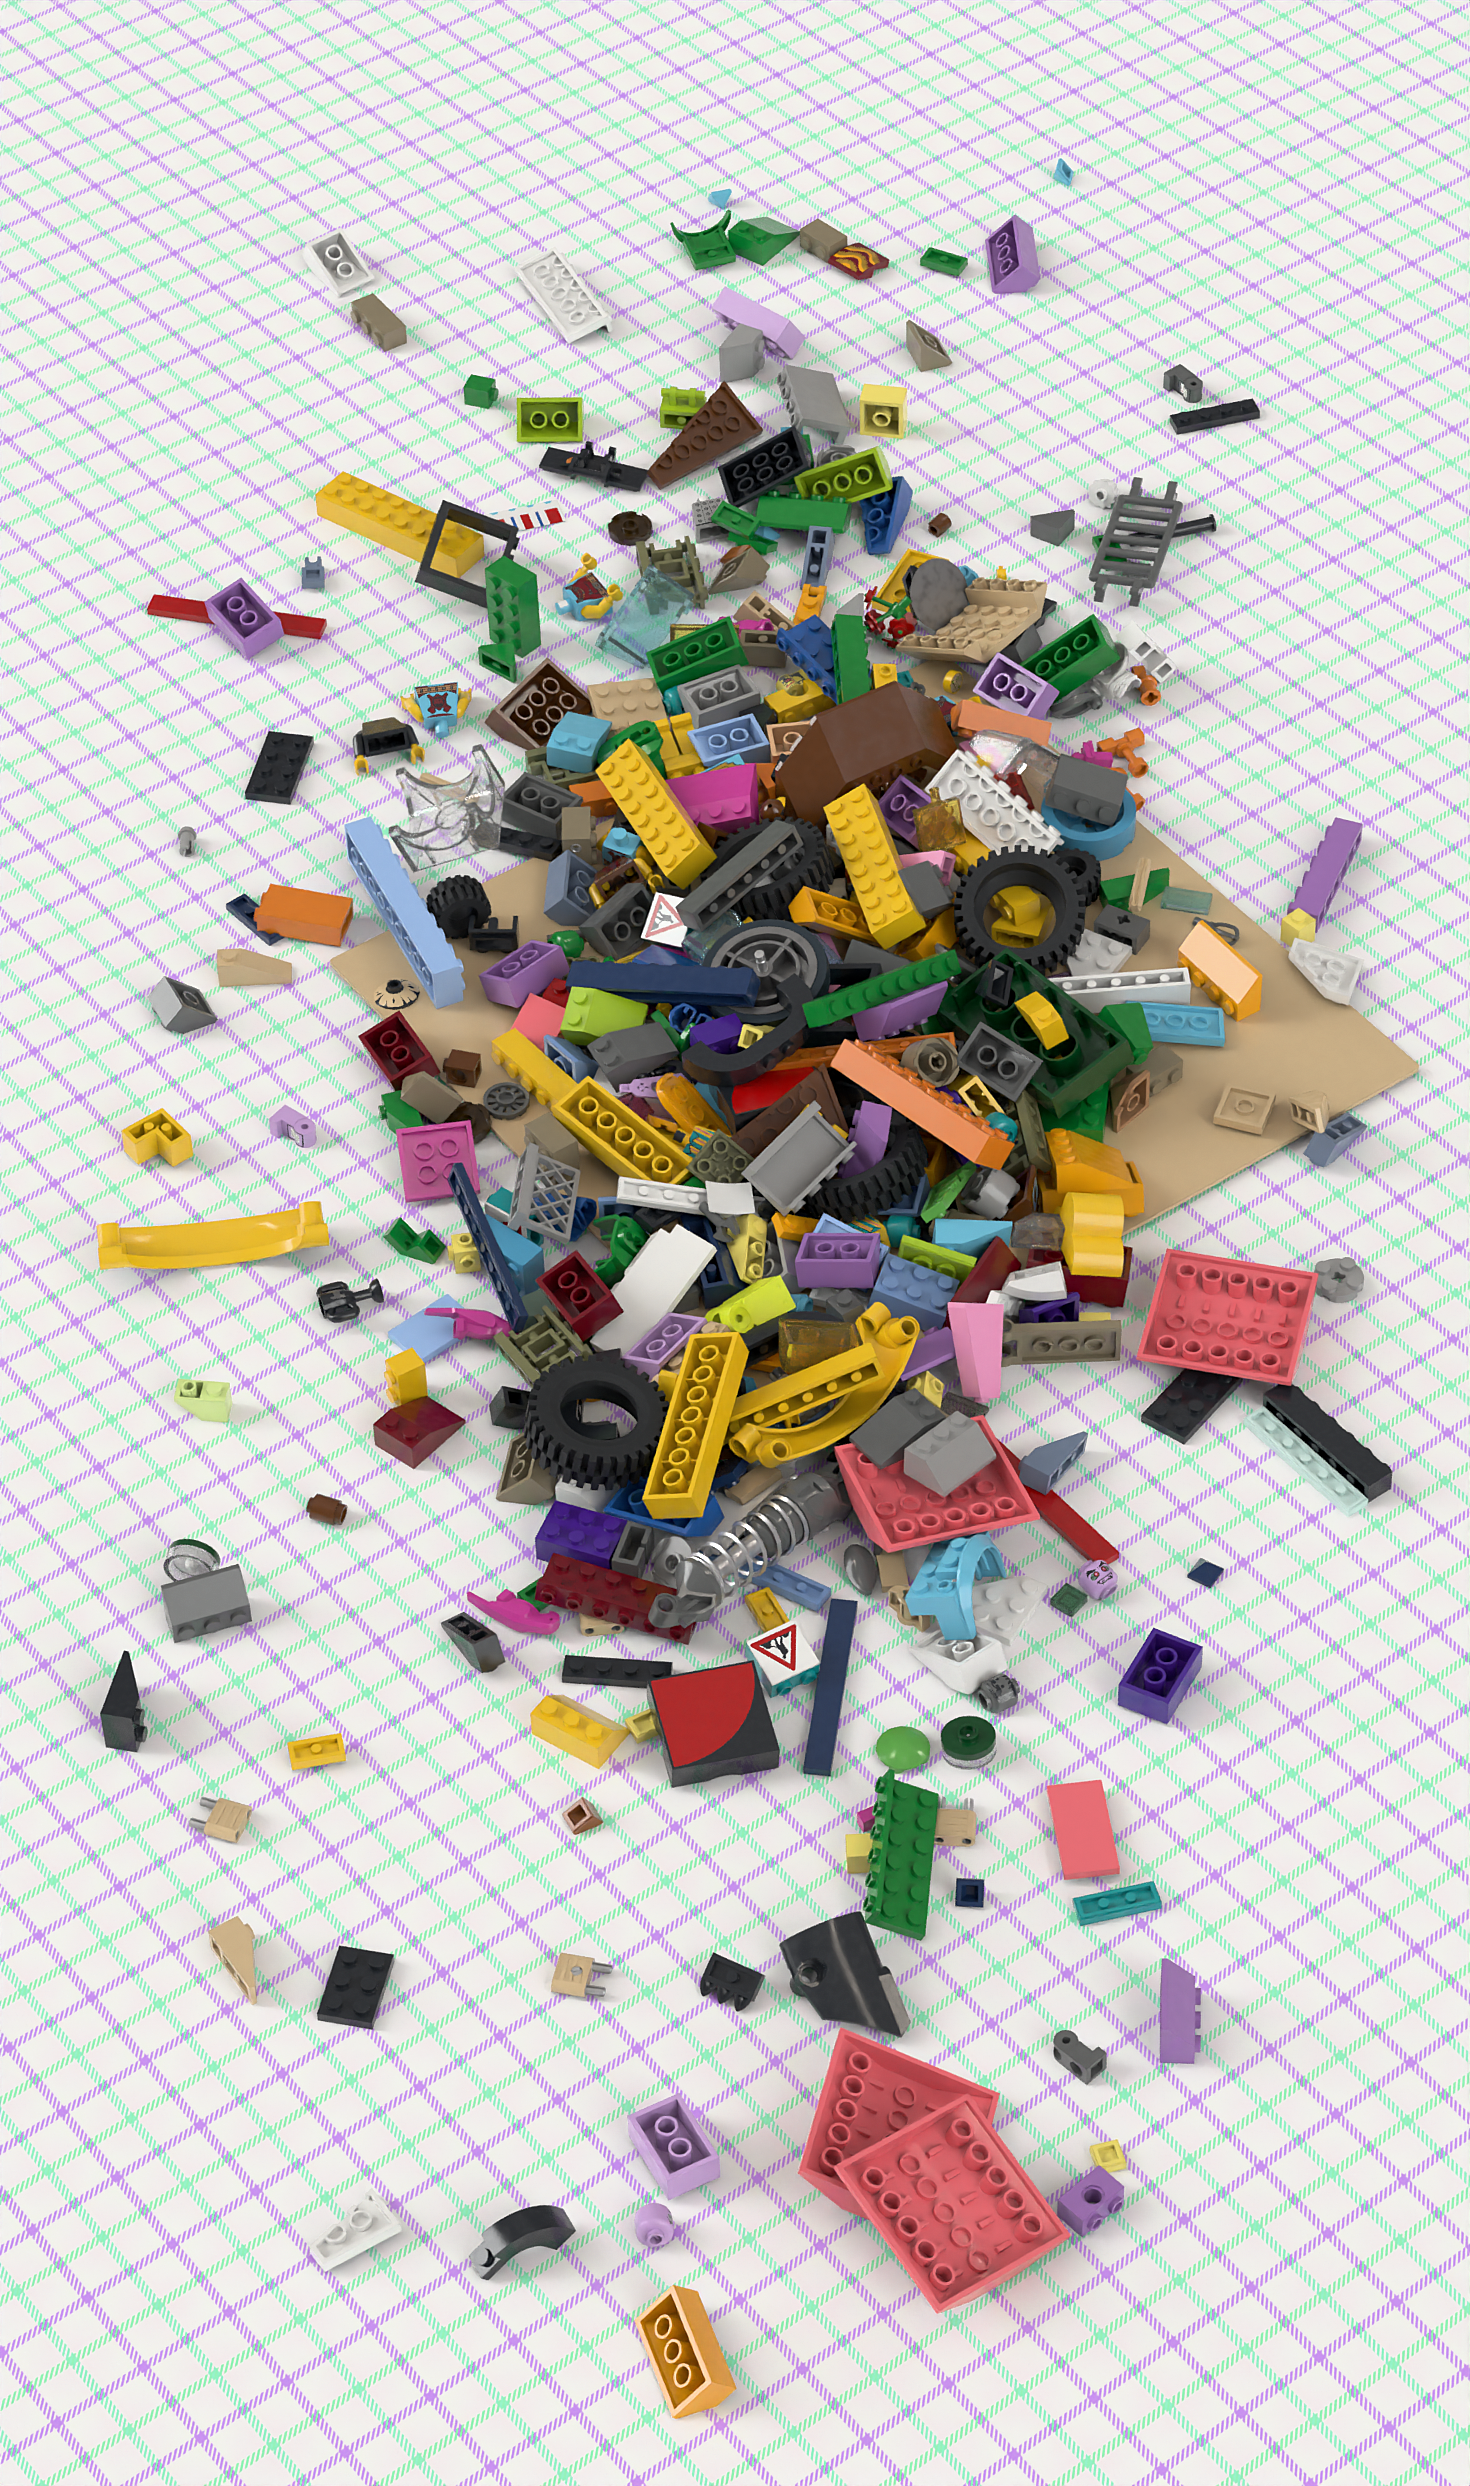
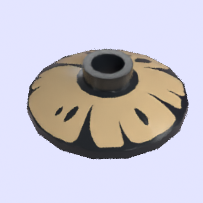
M404 979L389 980L377 987L374 992V1001L378 1006L385 1009H404L418 999L419 987L413 982Z

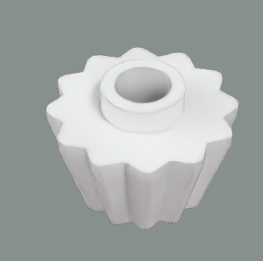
M1094 480L1093 484L1089 486L1090 491L1088 495L1090 496V501L1094 502L1096 507L1100 506L1102 509L1105 507L1110 508L1112 503L1116 501L1119 489L1113 480Z

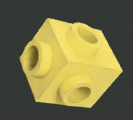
M470 1232L451 1235L452 1245L447 1246L449 1261H454L456 1274L481 1271L480 1255Z
M926 1370L907 1380L906 1392L916 1388L934 1406H937L939 1409L941 1408L944 1384Z

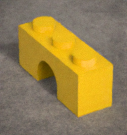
M809 678L803 680L802 696H791L782 689L764 697V704L773 709L777 715L778 721L776 724L799 722L837 706Z

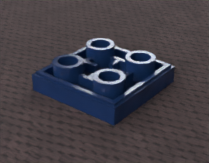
M735 1456L717 1463L709 1494H715L718 1491L717 1489L723 1486L729 1489L740 1482L739 1477L747 1472L746 1468L749 1462L739 1456Z

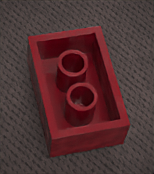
M400 1010L358 1036L367 1054L394 1092L402 1090L403 1080L407 1076L425 1071L432 1077L441 1073L432 1055Z
M577 1250L535 1280L549 1302L568 1323L574 1333L578 1334L582 1342L624 1312L612 1292Z

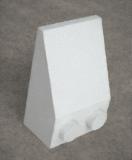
M341 227L305 244L303 259L313 274L338 297L374 280V276Z
M940 1628L909 1648L910 1652L950 1688L965 1694L977 1691L983 1681L1008 1669L1000 1640L978 1632L973 1639L945 1640Z

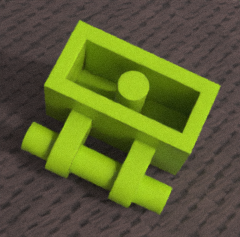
M675 386L661 388V397L663 398L660 407V428L683 429L707 402L705 391L697 390V388H690L689 390L678 389Z

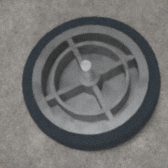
M766 919L752 921L730 930L712 945L702 963V966L748 967L756 973L761 983L754 1007L707 1005L715 1019L736 1013L742 1025L777 1027L783 1023L790 1013L777 1002L776 986L794 973L808 985L813 1000L827 995L829 991L830 966L821 943L804 927L784 920Z

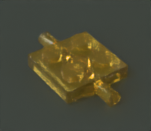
M933 787V789H929L931 803L913 810L919 853L939 850L949 853L955 846L966 843L960 799L954 796L941 800L939 788Z

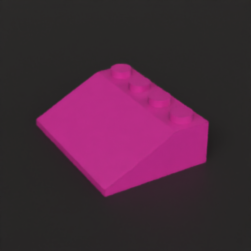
M756 763L665 780L696 826L699 822L717 826L729 833H737V829L744 827L745 830L751 828L750 823L756 822L757 825H760Z

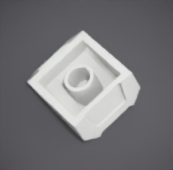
M1061 1262L1011 1272L1002 1286V1292L1027 1300L1047 1301L1067 1298Z

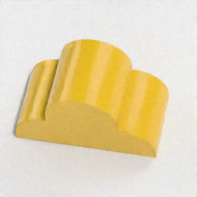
M1068 1192L1065 1195L1063 1205L1055 1209L1051 1224L1071 1274L1121 1277L1124 1261V1249L1121 1238L1124 1225V1207L1121 1196Z

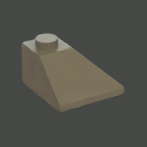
M751 547L723 564L708 588V594L747 589L754 584L759 585L767 578L766 572L770 565Z

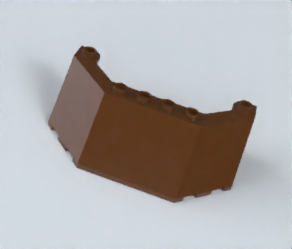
M894 680L814 715L809 722L811 725L804 736L800 735L789 749L792 753L784 763L780 761L775 768L776 799L785 797L783 821L787 817H793L794 821L798 818L804 819L805 823L809 821L813 824V827L817 826L826 841V826L829 824L823 808L862 784H865L869 790H872L898 778L900 774L903 776L923 766L940 771L958 748L937 701Z

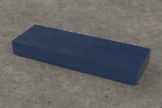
M245 893L226 903V910L268 946L285 938L280 936L279 933L268 934L265 931H257V922H254V912L260 906Z

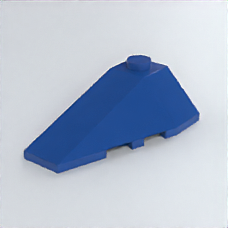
M903 476L892 477L893 487L891 490L859 500L862 508L861 516L865 525L864 533L869 555L889 554L909 512L913 490Z

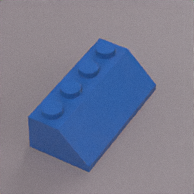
M641 1476L639 1482L634 1485L628 1480L627 1487L619 1489L603 1510L605 1514L685 1537L711 1536L725 1518L716 1497L709 1494L702 1517L653 1519L642 1500L649 1477L644 1479Z

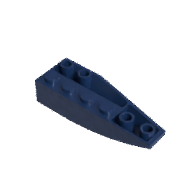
M684 1213L677 1218L678 1224L681 1227L712 1244L717 1250L696 1279L701 1289V1297L705 1309L722 1305L723 1302L750 1286V1284L740 1280L726 1242L713 1237L717 1232L716 1226L705 1215Z

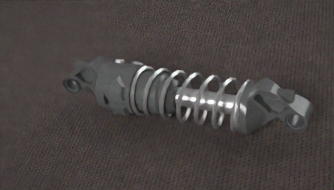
M840 1469L836 1479L822 1477L813 1472H803L799 1476L797 1474L791 1476L788 1479L789 1482L784 1487L771 1495L767 1501L761 1503L760 1511L748 1512L746 1523L735 1521L732 1525V1534L720 1532L718 1544L707 1542L704 1545L703 1554L693 1552L689 1557L681 1560L675 1567L677 1594L675 1596L661 1593L656 1596L648 1614L651 1624L659 1628L681 1625L685 1629L693 1622L709 1621L714 1610L723 1603L724 1598L732 1597L738 1588L747 1586L752 1581V1577L761 1576L766 1571V1567L775 1566L780 1561V1557L788 1556L795 1546L803 1545L807 1541L812 1540L818 1533H825L830 1530V1524L833 1522L844 1521L853 1507ZM738 1526L745 1527V1538L742 1540L736 1535V1528ZM724 1536L732 1538L735 1542V1545L727 1551L722 1545V1538ZM715 1547L720 1550L722 1555L711 1561L707 1549ZM757 1555L762 1556L764 1561H759L754 1557ZM776 1555V1557L772 1561H767V1558H772ZM748 1562L749 1572L744 1571L740 1567ZM752 1562L762 1565V1568L757 1572H753ZM733 1572L735 1576V1582H731L728 1579H726ZM738 1572L747 1575L748 1578L744 1582L739 1583ZM724 1582L734 1586L728 1593H725Z

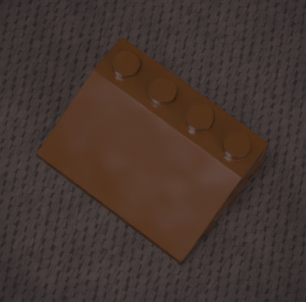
M547 657L491 711L484 723L502 739L528 751L546 747L554 728L567 712L587 716L592 711V706L588 694Z

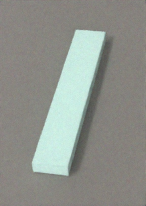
M1264 1406L1244 1418L1243 1424L1346 1517H1350L1368 1505V1498Z

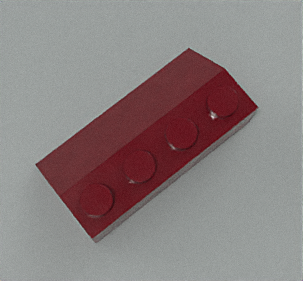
M995 1237L950 1302L986 1303L991 1290L1002 1291V1286L1011 1272L1021 1270L1022 1264L1002 1238ZM947 1305L945 1327L951 1330Z

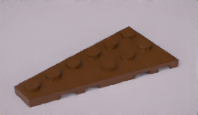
M723 381L705 405L699 409L682 429V432L671 442V445L653 463L647 474L659 490L761 435L763 428L728 384Z
M821 1064L730 1139L756 1159L800 1115L806 1105H810L814 1100L822 1107L818 1111L822 1114V1117L831 1126L835 1124L848 1134L849 1129L825 1064Z

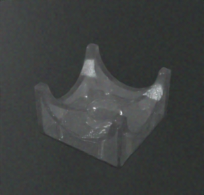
M482 744L472 747V754L475 759L473 771L466 778L456 783L446 785L430 784L411 775L405 767L396 769L395 776L400 783L407 803L409 830L406 832L398 825L389 827L388 834L413 873L499 847L505 782Z

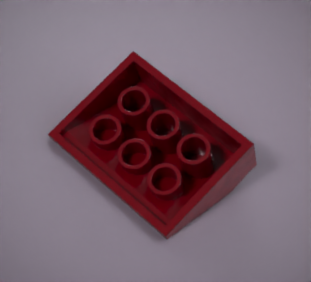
M1033 1229L1026 1269L1060 1261L1067 1292H1078L1080 1295L1079 1301L1083 1303H1101L1109 1308H1123L1129 1282L1133 1248L1123 1246L1124 1261L1121 1277L1073 1275L1069 1270L1056 1234L1054 1232Z

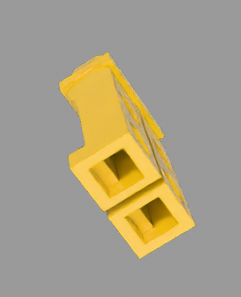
M690 712L669 717L670 728L667 718L653 721L663 738V744L659 752L663 760L667 779L699 774L708 769V766H704L687 735V731L695 730Z

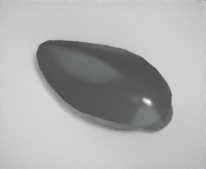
M1087 692L1050 706L1049 709L1052 715L1057 718H1074L1090 709H1100L1103 701L1100 695Z
M852 1544L844 1552L845 1571L854 1588L860 1594L869 1596L872 1594L876 1584V1563L867 1548L858 1544Z

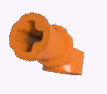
M1144 665L1132 666L1131 672L1137 675V678L1141 679L1142 682L1138 687V690L1141 692V702L1147 706L1155 705L1161 699L1160 691L1156 688V678L1146 674Z

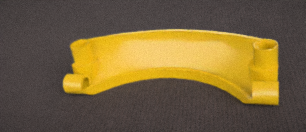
M321 1201L303 1202L299 1204L298 1209L219 1221L119 1228V1223L111 1222L96 1226L100 1270L124 1267L138 1269L210 1267L274 1257L303 1248L329 1246L328 1226L323 1221Z
M880 1302L872 1304L855 1322V1348L871 1342L885 1378L842 1395L827 1414L805 1426L789 1429H772L747 1423L729 1440V1447L732 1452L751 1464L759 1460L765 1467L774 1468L777 1465L814 1454L851 1433L871 1417L899 1380L920 1331L917 1320L911 1316L891 1319V1313L884 1304Z

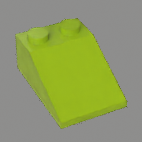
M572 986L560 1030L564 1038L572 1044L589 1045L608 1032L644 1025L649 1007L646 1004L598 989Z

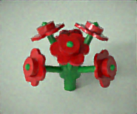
M875 586L873 591L869 589L864 594V602L868 603L866 610L869 609L872 601L889 607V609L883 615L872 609L864 615L866 620L864 624L870 633L874 632L877 636L886 629L883 623L884 620L890 616L894 617L895 619L890 620L887 632L892 634L893 638L884 637L882 641L887 642L888 647L895 649L902 642L899 639L913 634L915 626L918 624L913 614L906 611L912 600L906 595L899 603L895 601L892 604L875 597L878 588Z

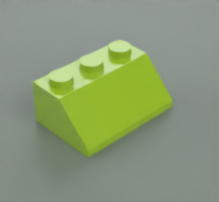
M582 397L517 398V442H583L584 400Z

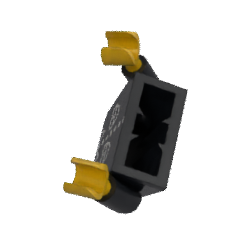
M395 717L362 723V730L352 740L354 757L356 758L354 767L357 775H359L358 770L360 768H366V773H369V766L365 757L405 749H412L410 759L412 764H416V757H420L422 762H424L425 750L418 746L419 742L412 726L401 723Z

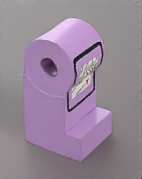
M284 1105L269 1118L271 1135L279 1138L283 1134L294 1140L296 1145L301 1148H309L315 1145L317 1140L316 1125L305 1115Z

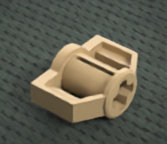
M895 1585L889 1590V1606L897 1612L900 1623L908 1626L913 1625L923 1633L930 1627V1615L911 1616L905 1601L911 1586Z

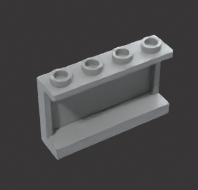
M785 364L782 372L778 374L777 385H779L781 391V398L784 401L790 425H795L799 432H801L803 426L831 431L834 443L843 444L851 427L834 375L832 373Z
M815 1100L741 1173L784 1217L790 1211L795 1214L805 1204L802 1199L807 1194L812 1197L822 1187L819 1182L823 1178L828 1181L838 1171L835 1166L840 1161L845 1164L855 1154L852 1149L857 1143L853 1141L849 1144L818 1113L822 1107Z

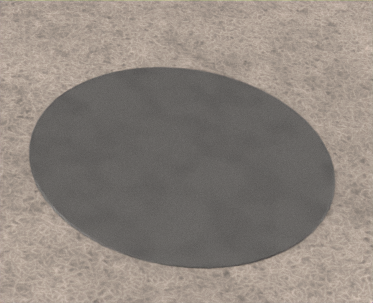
M935 558L924 562L913 576L910 589L913 610L918 619L932 630L937 631L945 627L953 617L961 614L964 608L968 606V598L965 592L968 586L959 568L948 560Z

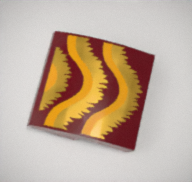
M860 242L842 248L828 259L829 264L857 280L872 278L874 270L888 268L890 261Z

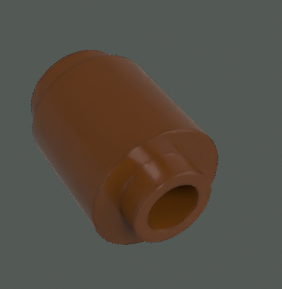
M317 1493L314 1498L310 1497L306 1512L309 1513L310 1519L334 1526L335 1524H343L348 1507L342 1503V1500Z

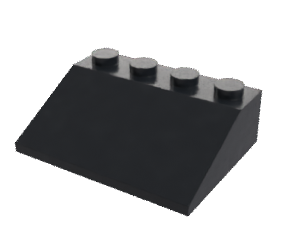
M795 425L717 467L729 504L740 508L811 468V454L807 442Z

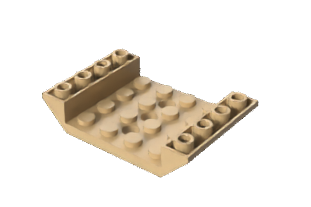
M976 578L965 589L970 605L965 607L961 614L953 617L950 623L937 630L934 636H916L915 634L905 636L903 641L896 646V650L916 659L987 663L997 652L1004 649L1041 618L1047 583L1036 580L1019 581V579Z

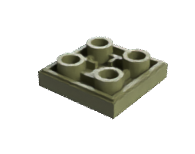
M717 1129L687 1165L686 1169L704 1184L705 1181L736 1184L741 1182L744 1178L741 1173L755 1159L720 1129Z

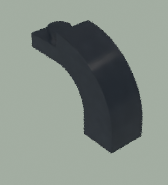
M552 2205L524 2208L507 2215L486 2229L481 2234L484 2241L469 2255V2258L481 2279L489 2280L516 2254L537 2246L557 2250L576 2232V2229L563 2208Z

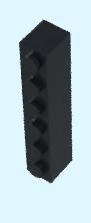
M1278 1384L1263 1394V1406L1368 1498V1503L1391 1489L1393 1471L1390 1467L1374 1456L1369 1448L1364 1447L1358 1442L1352 1433L1342 1428L1335 1418L1326 1414L1315 1401L1310 1400L1298 1386Z

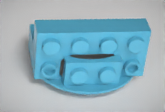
M988 1531L935 1542L905 1597L911 1616L936 1615L945 1640H969L977 1635L972 1609L974 1574L976 1580H981L982 1577H1007L1002 1556L992 1542Z

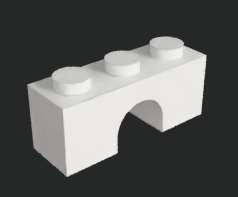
M1133 620L1116 635L1125 648L1160 683L1178 668L1167 654Z

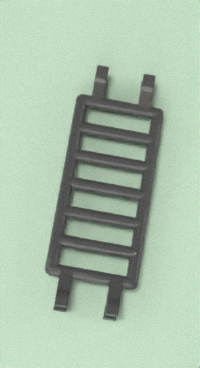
M1134 477L1129 495L1121 494L1117 497L1088 577L1090 581L1096 582L1094 585V602L1103 603L1108 584L1132 586L1129 591V595H1131L1129 606L1138 607L1143 589L1155 587L1183 508V503L1176 501L1178 493H1176L1178 482L1169 481L1164 499L1141 497L1143 489H1141L1143 478ZM1124 504H1132L1173 510L1171 513H1162L1154 511L1128 509L1123 507ZM1128 517L1168 522L1167 527L1119 521V518ZM1123 530L1163 535V538L1161 540L1114 534V531ZM1110 543L1159 549L1155 553L1109 547ZM1105 556L1154 561L1153 566L1106 561L1104 559ZM1101 569L1147 574L1149 577L1148 579L1099 574Z

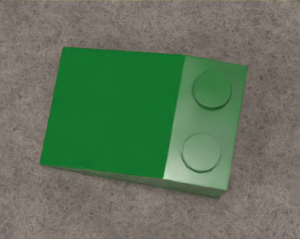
M769 217L740 220L728 230V240L734 253L761 266L765 265L800 235L799 230Z

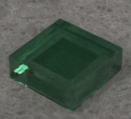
M1065 1583L1050 1599V1605L1072 1618L1088 1602V1595Z

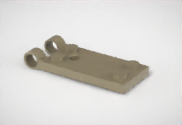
M1003 1318V1329H1008L1009 1331L1003 1332L1002 1353L1009 1356L1002 1357L1001 1367L1026 1364L1120 1361L1121 1320L1014 1324L1011 1320ZM1017 1340L1016 1349H1013L1006 1342Z

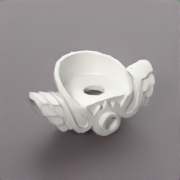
M1114 642L1121 659L1104 669V675L1097 674L1082 684V686L1088 688V692L1100 695L1101 700H1112L1114 698L1119 700L1126 690L1130 691L1134 687L1138 688L1142 683L1141 679L1137 678V675L1126 670L1129 663L1128 650L1121 643Z

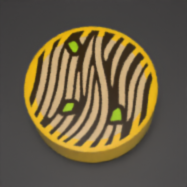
M955 670L947 672L943 680L945 692L956 694L959 691L963 681L962 673Z

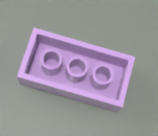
M724 286L711 307L717 314L715 317L725 323L724 327L732 332L739 324L763 330L764 349L772 348V352L781 358L787 356L793 359L806 339L789 319Z

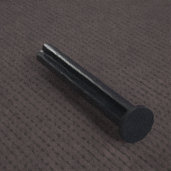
M1209 514V517L1178 523L1172 538L1209 530L1215 532L1216 521L1214 515ZM1140 532L1128 535L1161 540L1163 538V535Z

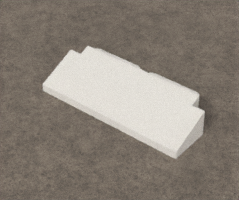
M678 1224L670 1234L661 1228L658 1232L652 1234L625 1270V1277L610 1290L624 1312L593 1334L594 1337L590 1343L596 1352L621 1348L622 1355L624 1356L668 1312L674 1310L716 1253L715 1246Z
M757 1460L752 1464L749 1463L746 1473L761 1464V1462ZM796 1460L777 1465L776 1468L781 1470L783 1478L744 1505L727 1497L724 1490L725 1486L718 1488V1491L713 1495L716 1497L725 1518L711 1536L685 1537L669 1532L663 1539L673 1536L687 1538L695 1545L697 1552L699 1550L703 1552L704 1545L707 1542L718 1544L720 1532L732 1534V1525L735 1521L746 1523V1515L749 1511H760L761 1503L767 1501L771 1495L789 1482L788 1479L796 1473ZM738 1526L736 1528L738 1538L744 1535L745 1527ZM728 1536L722 1538V1545L725 1550L735 1543ZM715 1547L707 1549L709 1557L712 1554L721 1555L720 1550Z

